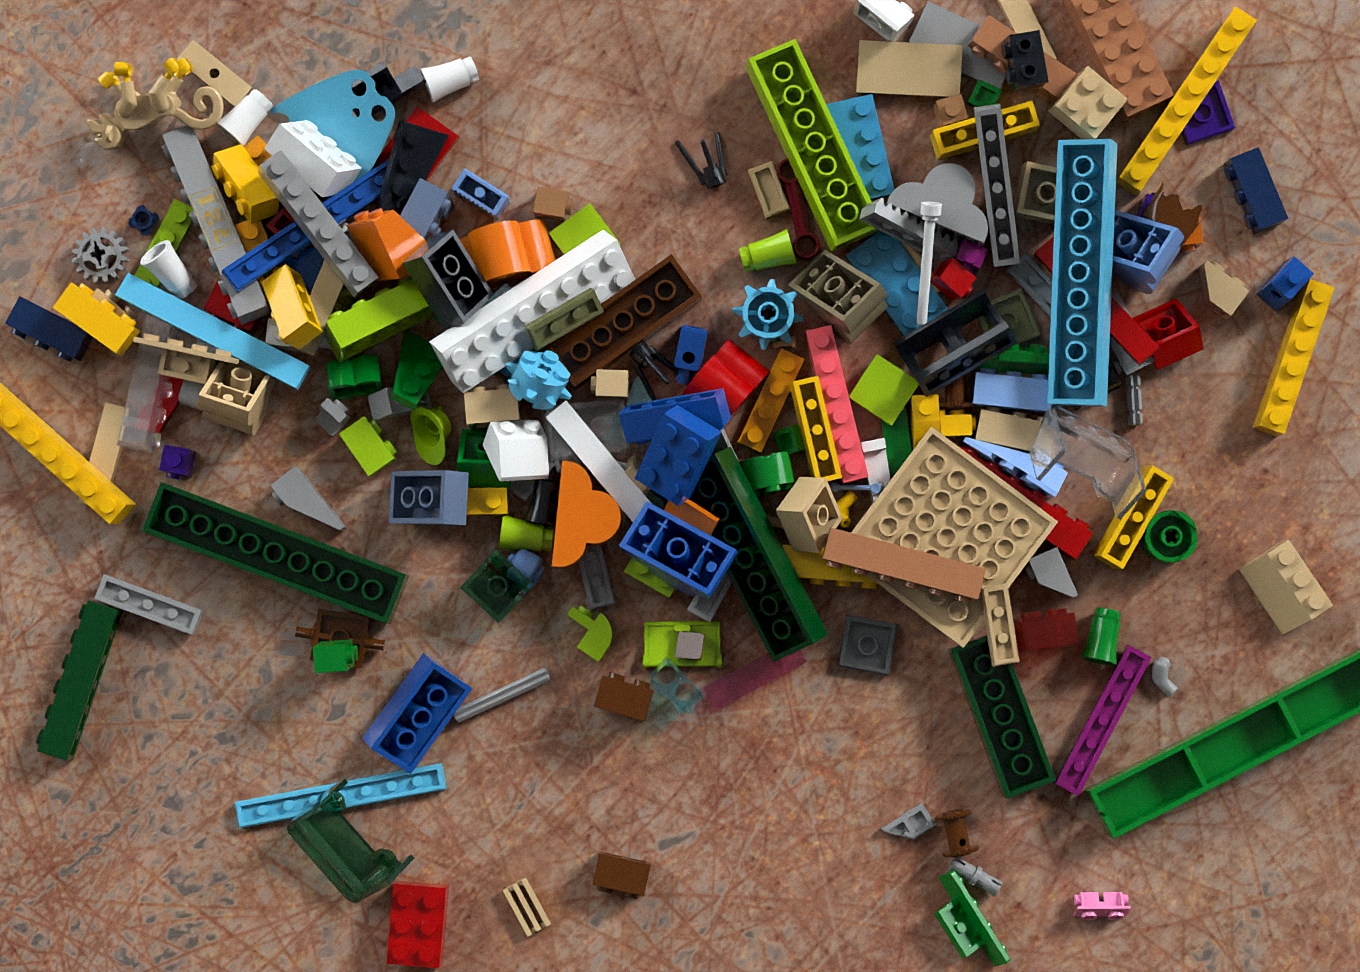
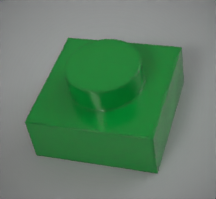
M979 79L967 105L974 108L995 105L1002 89Z
M798 424L773 432L779 452H788V455L805 450Z

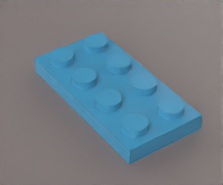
M879 231L848 253L845 258L851 266L883 286L887 293L885 302L888 306L885 313L904 337L920 327L917 325V309L921 271L897 239ZM931 284L927 322L948 310V307Z

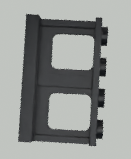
M984 289L894 342L901 358L926 397L1017 344L1006 321L1002 320L991 304ZM986 316L994 328L967 343L959 330L978 317ZM941 342L948 355L921 370L915 360V355L931 345Z

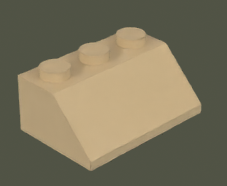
M1289 539L1280 541L1238 569L1282 635L1307 623L1333 606Z

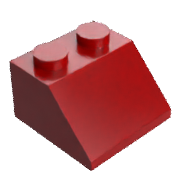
M1177 298L1133 317V320L1159 346V350L1152 355L1154 360L1152 365L1156 370L1204 350L1200 326Z

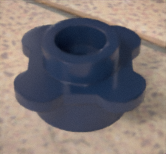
M140 205L136 208L132 218L129 219L128 224L131 228L140 230L142 235L148 236L151 234L154 224L159 222V215L149 212L144 205ZM143 218L146 219L145 223H142Z

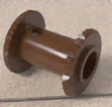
M966 374L945 386V403H940L939 409L952 411L966 410L974 407V404L966 403L965 399Z
M956 809L943 812L935 817V821H944L949 850L942 853L944 857H961L978 851V846H970L964 816L972 814L971 810Z

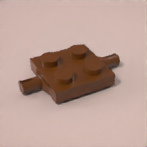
M318 609L317 619L312 629L297 626L296 631L306 632V634L295 633V637L310 639L312 647L310 661H314L313 646L321 641L353 639V645L358 647V661H354L355 665L353 667L363 669L364 657L368 648L384 651L385 647L374 645L375 643L385 645V640L370 638V617Z

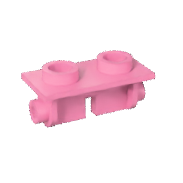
M1079 892V895H1074V905H1079L1074 913V917H1081L1083 920H1094L1098 917L1120 920L1127 916L1131 909V906H1124L1128 905V895L1122 892H1103V902H1099L1098 892Z

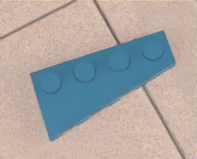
M873 94L826 104L870 199L875 200L890 196L894 191Z

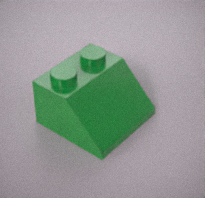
M462 429L457 470L458 472L469 473L468 486L511 488V481H499L483 447L487 430Z

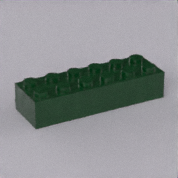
M987 635L968 641L964 648L959 645L949 648L948 652L1002 797L1007 799L1056 781L1013 663L992 666Z

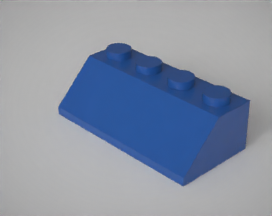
M423 653L362 739L372 750L411 774L473 688L443 665Z

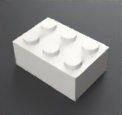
M307 120L279 124L264 149L272 156L281 150L308 186L321 197L332 196L354 182L362 167L356 163V159L352 155L342 152L336 147L337 144L334 140L318 132L315 124Z

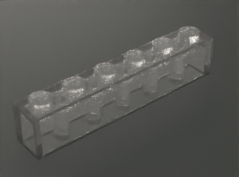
M146 313L141 338L146 333L160 336L159 342L167 343L168 338L182 341L183 333L172 325ZM139 344L117 446L123 449L153 454L154 448L157 449L159 447L161 435L157 433L158 425L163 423L166 417V408H162L164 398L170 397L172 383L168 382L169 376L157 374L163 348Z

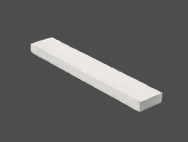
M567 401L563 402L546 416L547 420L630 520L634 522L646 501L651 502L625 474L623 468Z

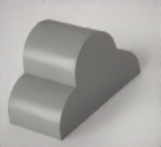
M952 163L941 164L928 173L923 184L917 182L904 183L891 193L887 203H892V209L899 207L901 213L907 211L909 218L916 216L917 222L923 220V215L920 214L921 202L941 203V215L935 221V230L940 229L941 236L948 233L949 239L957 238L958 244L966 240L979 246L984 244L987 237L988 224L986 217L978 207L972 204L975 196V182L971 174L960 165Z

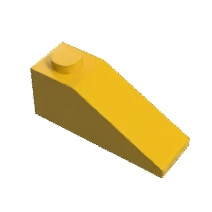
M938 394L927 397L925 395H914L909 399L912 451L931 426L940 432Z

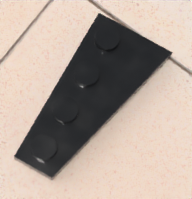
M399 120L376 209L382 208L383 211L394 210L397 214L401 215L419 179H427L449 135Z

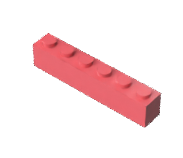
M828 325L807 330L804 336L814 376L819 377L842 475L840 483L843 485L867 479L869 476L832 326Z

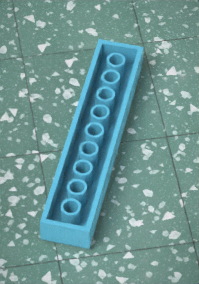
M1111 139L1058 140L1047 404L1107 407L1117 143Z

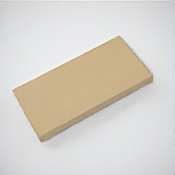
M859 40L856 93L932 97L959 95L963 45Z

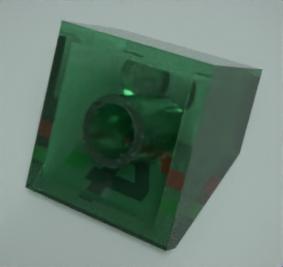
M495 549L460 588L495 621L501 623L534 586V583Z

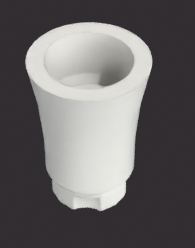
M471 56L462 60L460 58L449 63L420 69L421 75L426 81L425 87L433 103L450 93L470 86V83L479 81L478 72Z
M253 89L227 115L221 118L216 125L237 145L242 144L244 147L251 134L268 115L267 112L273 107V104L261 92Z
M166 240L158 243L142 257L140 264L149 270L178 299L185 298L196 289L197 284L193 280L192 274L182 263L170 241Z

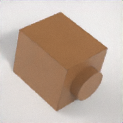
M961 94L935 102L933 109L939 128L968 120Z
M537 187L533 210L535 217L564 222L566 215L571 216L573 200H569L568 192Z

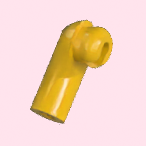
M851 490L836 502L843 518L837 527L842 529L850 526L849 507L858 500V497Z

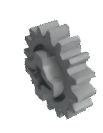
M94 227L91 230V235L83 232L84 240H75L79 248L72 249L71 251L77 255V258L72 259V263L80 265L76 271L79 274L84 273L83 278L88 281L93 277V282L96 284L100 283L101 278L105 283H110L111 276L118 280L119 275L117 272L119 270L126 271L125 267L122 266L123 262H130V259L124 256L125 253L130 251L129 248L122 246L125 240L122 237L117 238L118 233L114 230L109 233L105 227H102L100 233ZM103 239L111 241L114 246L106 247ZM100 251H103L105 254L101 256L102 260L100 261L96 257L100 256ZM87 265H96L98 272L90 270Z

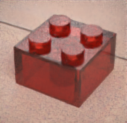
M1067 608L1047 610V616H1041L1040 611L1021 613V619H1014L1018 650H1034L1079 644L1075 612L1067 613Z

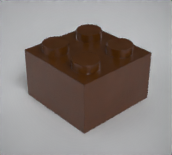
M609 672V676H602L594 707L645 721L654 690L649 688L650 683L635 679L634 684L624 681L625 676Z

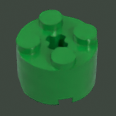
M788 452L772 453L770 456H758L739 462L756 496L764 497L776 494L775 491L791 490L795 484Z
M1174 510L1163 511L1154 514L1139 542L1143 551L1150 559L1163 564L1175 563L1185 560L1196 549L1198 542L1197 528L1194 521L1185 513ZM1171 532L1172 535L1170 538L1173 541L1166 542L1165 533Z

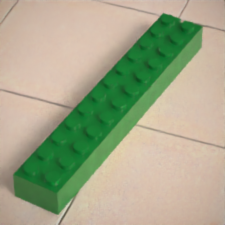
M1360 648L1084 789L1095 811L1101 813L1098 817L1107 835L1115 839L1360 713Z

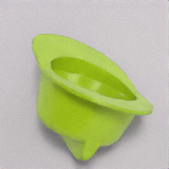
M439 405L428 409L417 407L415 411H411L410 415L416 450L426 463L438 465L444 460L446 455L445 439L450 434L451 422L443 412V408Z

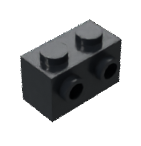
M1040 30L1008 35L1001 45L1003 58L1007 59L1006 79L1007 83L1012 86V91L1043 87L1049 80Z

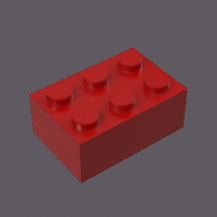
M396 881L393 884L386 964L429 968L441 967L443 963L449 885Z

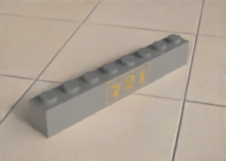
M186 125L163 134L162 136L166 144L161 145L166 159L172 158L175 166L171 167V171L176 182L182 181L184 189L180 190L185 204L191 203L194 211L189 213L194 226H200L203 234L199 235L204 250L210 249L213 257L208 258L213 272L219 271L222 277L218 284L223 296L229 294L232 302L227 304L233 319L238 317L241 325L271 314L258 281L237 293L222 274V269L245 255L246 252L194 128Z

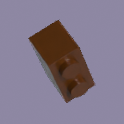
M600 851L592 885L598 886L597 890L601 892L612 893L614 889L623 891V896L638 899L639 895L644 896L651 862Z

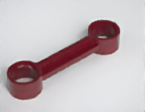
M786 158L780 162L777 168V175L780 183L785 185L796 234L793 252L798 259L808 261L817 255L820 243L818 238L810 231L798 178L786 180L780 173L783 166L790 164L789 159ZM802 238L812 240L816 247L814 252L809 255L801 254L797 249L798 241Z

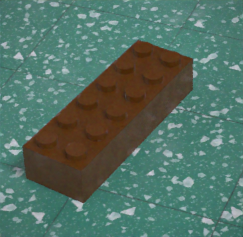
M671 254L601 304L603 313L546 345L545 348L547 351H552L558 355V361L570 373L569 382L577 390L590 381L591 376H596V369L605 370L632 351L637 345L646 341L702 301V295Z

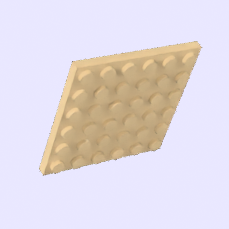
M931 426L851 533L986 568L982 587L1007 583L1009 588L1058 521ZM868 572L867 576L962 648L965 647L985 620L981 593L978 600L971 599L969 604L955 600L956 595L945 593L944 597L929 593L930 588L920 586L919 590L903 586L904 581L894 579L893 583L878 580V574Z

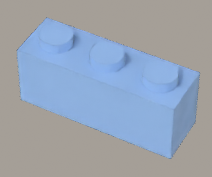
M981 368L980 372L973 374L970 403L974 404V406H991L1038 413L1051 412L1052 405L1047 404L1048 375L1032 374V378L1022 377L1021 372L1006 371V375L996 374V370Z

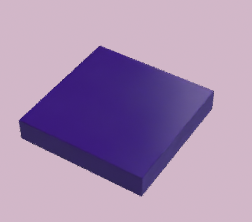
M1219 80L1211 87L1181 133L1186 146L1236 128Z

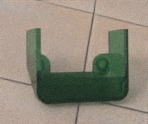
M343 779L326 790L287 825V831L337 890L348 901L358 903L390 885L410 864L414 857L410 854L398 861L396 855L388 849L374 851L342 815L346 804L344 796L339 791L348 783L346 779Z

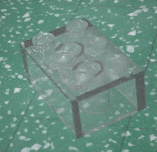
M624 399L569 403L611 455H622L629 451V443L626 442L618 415L624 409ZM561 404L555 405L551 409L542 410L544 431L548 444V461L580 459L546 418Z

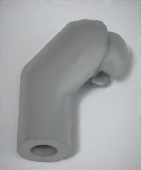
M1159 657L1152 664L1151 679L1160 690L1170 697L1177 690V687L1168 679L1170 661L1166 657Z

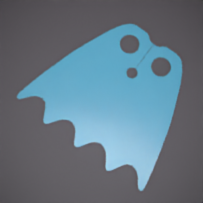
M351 70L320 81L287 98L270 110L271 113L285 114L288 116L289 122L305 120L312 122L317 126V131L323 136L334 140L337 144L336 147L342 152L352 155L356 159V163L362 167L354 182L371 171L389 136L395 119L394 106L387 97L377 93L375 81L364 70ZM360 79L365 82L367 89L364 95L356 96L353 93L352 83L355 80ZM376 105H381L386 110V117L381 122L375 121L371 115L372 108ZM354 108L360 109L359 117L352 115Z

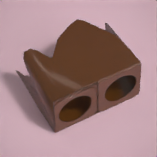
M1162 183L1141 217L1178 228L1184 235V239L1180 244L1181 247L1199 225L1198 221L1202 205H1197L1192 210H1183L1177 194H1170L1164 197Z

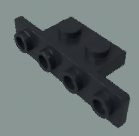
M383 61L366 71L375 81L377 93L387 97L391 104H394L397 100L426 83L416 66L409 68L393 78ZM360 79L355 80L352 83L353 93L356 96L365 94L367 89L365 82ZM381 105L374 106L371 115H375L383 110L384 107ZM354 108L352 115L359 117L360 109Z

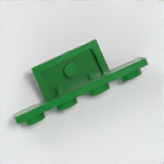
M1017 343L974 370L986 368L994 369L998 372L1015 371L1025 374L1049 375L1050 349L1039 344H1030V347H1020V344Z
M955 871L940 875L939 880L952 900L934 912V915L961 958L968 957L982 946L995 967L1007 964L1010 958L1007 955L1005 946L999 942L993 933L991 924L981 914L976 900L970 896L964 887L962 878Z

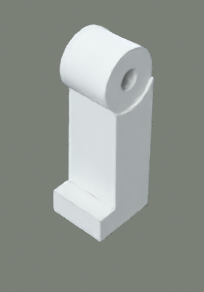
M885 438L861 442L869 476L867 484L880 483L884 489L891 480ZM869 491L870 499L874 503L880 493Z

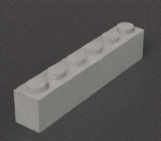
M1000 104L975 107L974 114L994 267L1019 264L1020 257Z
M280 150L260 164L258 174L352 296L355 298L373 285L379 278L284 153Z

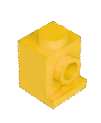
M939 410L940 433L946 438L972 436V431H976L975 415H965L964 410L949 411V415H945V410Z

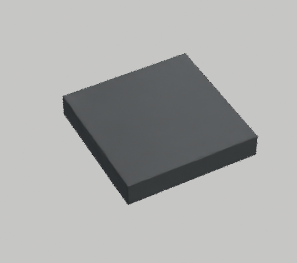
M846 615L837 666L889 675L898 624Z

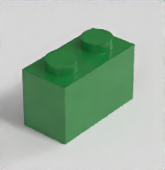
M353 639L321 641L313 646L315 673L347 671L355 665L354 661H358V647L353 645Z

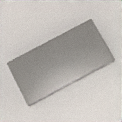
M927 2L909 43L963 45L961 75L976 82L980 79L997 88H1001L1006 78V73H1001L993 67L994 63L986 58H978L971 52L972 49L967 46L980 27L979 24L931 2Z

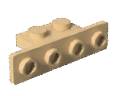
M144 333L143 338L134 336L133 342L163 348L157 374L206 384L212 374L215 360L239 364V359L232 358V352L216 349L215 354L209 353L206 346L192 344L191 348L183 347V341L168 338L167 343L159 342L160 336Z

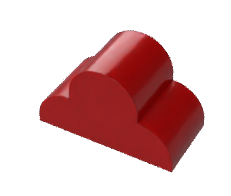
M729 339L705 363L682 395L723 388L731 414L729 423L770 373V370Z

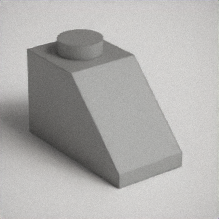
M1057 547L1031 557L1026 564L1027 566L1024 567L1029 581L1033 580L1036 585L1068 598L1078 596Z

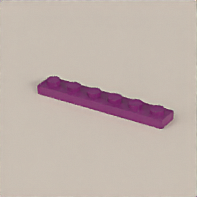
M1126 645L1054 784L1076 796L1080 795L1149 664L1151 656L1130 645Z

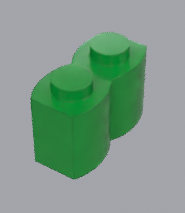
M363 354L352 360L346 359L340 363L336 358L326 363L328 390L331 399L343 400L357 395L368 396L383 390L381 367L376 355Z

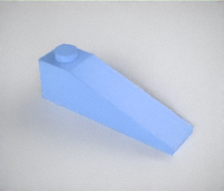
M965 437L960 443L964 447L969 446L980 453V457L987 462L990 460L1002 468L1001 471L1007 475H1013L1023 481V485L1030 490L1034 489L1046 497V500L1052 499L1057 495L1068 472L1063 470L1064 465L1054 458H1051L1049 461L1043 457Z

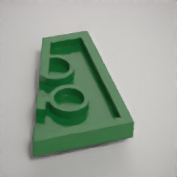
M407 330L404 331L391 399L415 411L443 369V366L430 342Z

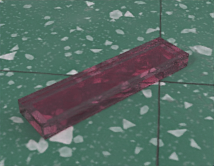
M801 650L776 662H773L769 653L704 686L703 689L716 711L806 663L807 660Z

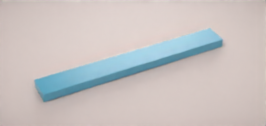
M127 273L115 294L117 298L216 349L232 352V357L296 390L300 388L311 368L298 359L130 273Z
M442 763L417 767L411 774L401 770L235 802L239 828L447 788Z

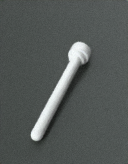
M921 202L920 214L923 215L922 219L925 220L917 309V325L920 327L927 323L935 221L938 220V216L941 215L942 204L938 202Z

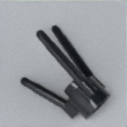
M715 132L719 167L717 163L713 164L705 140L700 141L708 164L707 167L703 168L704 174L679 140L675 141L676 146L698 176L701 185L706 184L707 189L718 187L727 182L725 177L728 174L724 165L719 132Z
M645 342L637 345L629 353V356L633 359L630 364L636 370L650 400H656L641 366L644 369L650 366L665 384H669L670 380L654 363L655 358L676 374H678L679 369L658 353L653 346L649 347Z

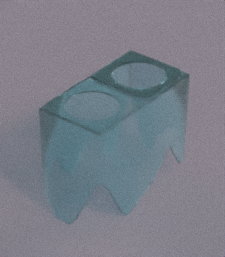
M667 657L648 676L651 684L661 695L672 702L679 714H693L698 702L703 699V691ZM665 665L672 667L675 671L674 680L667 684L661 683L657 678V673ZM682 683L690 684L694 689V695L688 701H681L676 696V688Z

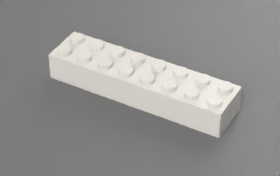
M602 230L479 309L465 323L451 327L429 342L451 382L462 393H465L505 367L507 362L511 363L522 356L524 351H529L533 348L524 328L525 325L589 288L595 290L598 300L602 304L633 282L635 277L617 239Z

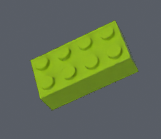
M411 277L403 279L398 283L399 286L391 290L389 288L380 290L375 294V298L369 301L362 299L351 306L352 309L344 313L337 311L328 317L324 336L339 363L431 318L433 311Z

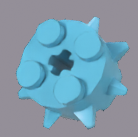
M770 279L767 287H761L758 290L747 285L745 287L747 298L744 306L732 309V312L742 317L743 328L738 334L740 338L752 336L760 341L762 350L766 349L769 342H774L778 339L789 344L791 339L788 331L791 324L801 322L804 318L794 313L792 302L797 293L794 291L784 294L782 290L776 288L774 279ZM766 309L772 310L771 314H775V317L765 320L761 313L763 314Z
M524 351L518 363L507 362L505 365L512 374L511 379L508 380V386L514 397L519 401L524 398L534 403L532 408L541 410L553 408L559 398H571L572 395L565 388L567 382H569L570 373L558 361V355L552 351H545L544 353Z

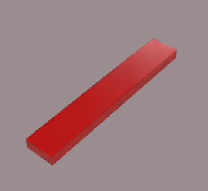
M1054 236L1034 252V256L1052 275ZM1111 296L1110 336L1140 366L1159 350V346Z

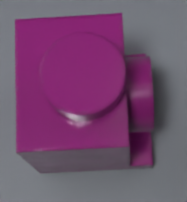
M963 240L958 248L955 259L976 276L988 249Z

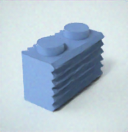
M466 168L452 187L455 196H459L460 199L468 202L469 205L472 204L473 207L481 210L482 213L485 212L486 216L489 215L490 218H494V221L500 219L510 203V198L507 194Z

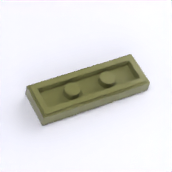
M589 288L525 325L524 328L533 348L539 350L604 311L595 290Z

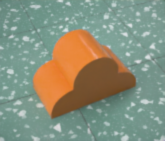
M530 220L520 223L518 221L497 222L477 228L468 233V237L459 239L490 289L526 280L555 261L545 220Z
M562 461L552 567L565 569L580 563L586 556L589 545L600 546L614 540L619 534L623 523L622 512L616 501L607 493L594 490L592 479L586 470L570 461Z

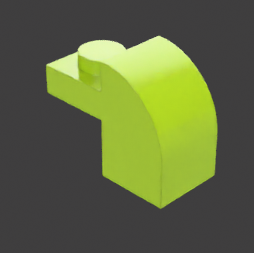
M580 605L578 609L572 607L567 615L588 629L577 648L600 662L612 642L613 632L609 620L600 612L594 621L591 619L593 613Z

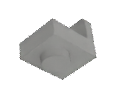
M327 398L321 404L324 409L315 417V421L331 436H335L351 418L345 413L348 408L338 399L333 402Z

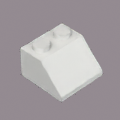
M856 0L853 12L854 15L888 42H896L914 18L912 9L902 1L899 3L896 0Z
M539 420L490 422L483 447L499 481L548 479L547 436Z

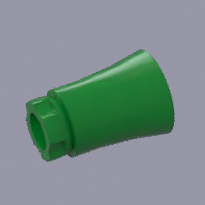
M1101 607L1096 608L1095 616L1092 617L1089 634L1080 656L1081 659L1097 664L1116 666L1117 643L1121 623H1119L1121 613L1119 611Z

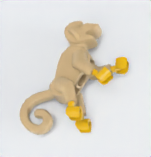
M176 58L168 59L162 65L167 73L165 75L161 74L149 91V94L140 95L135 91L134 82L130 80L133 72L131 64L115 62L114 73L105 72L98 78V81L104 88L109 89L114 85L116 87L115 91L122 96L116 103L114 117L109 114H99L100 119H89L85 123L93 132L92 134L96 135L95 142L100 147L110 150L117 149L124 144L128 130L147 128L166 116H174L185 125L198 130L215 126L220 121L224 110L222 96L213 87L206 86L197 89L194 93L193 103L200 113L206 112L208 109L204 103L206 96H209L213 103L211 115L203 120L197 119L180 108L181 101L176 93L183 83L182 78L193 70V66L187 58H181L178 61ZM117 76H122L123 81L119 82Z

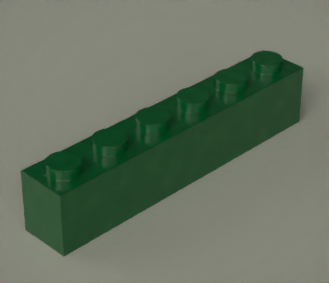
M90 600L87 601V604L82 605L79 612V619H81L79 627L73 631L70 639V644H73L70 654H66L62 662V669H64L62 678L58 679L54 686L53 694L56 695L53 704H49L45 713V719H47L45 728L41 729L37 736L38 752L66 761L74 759L124 610Z

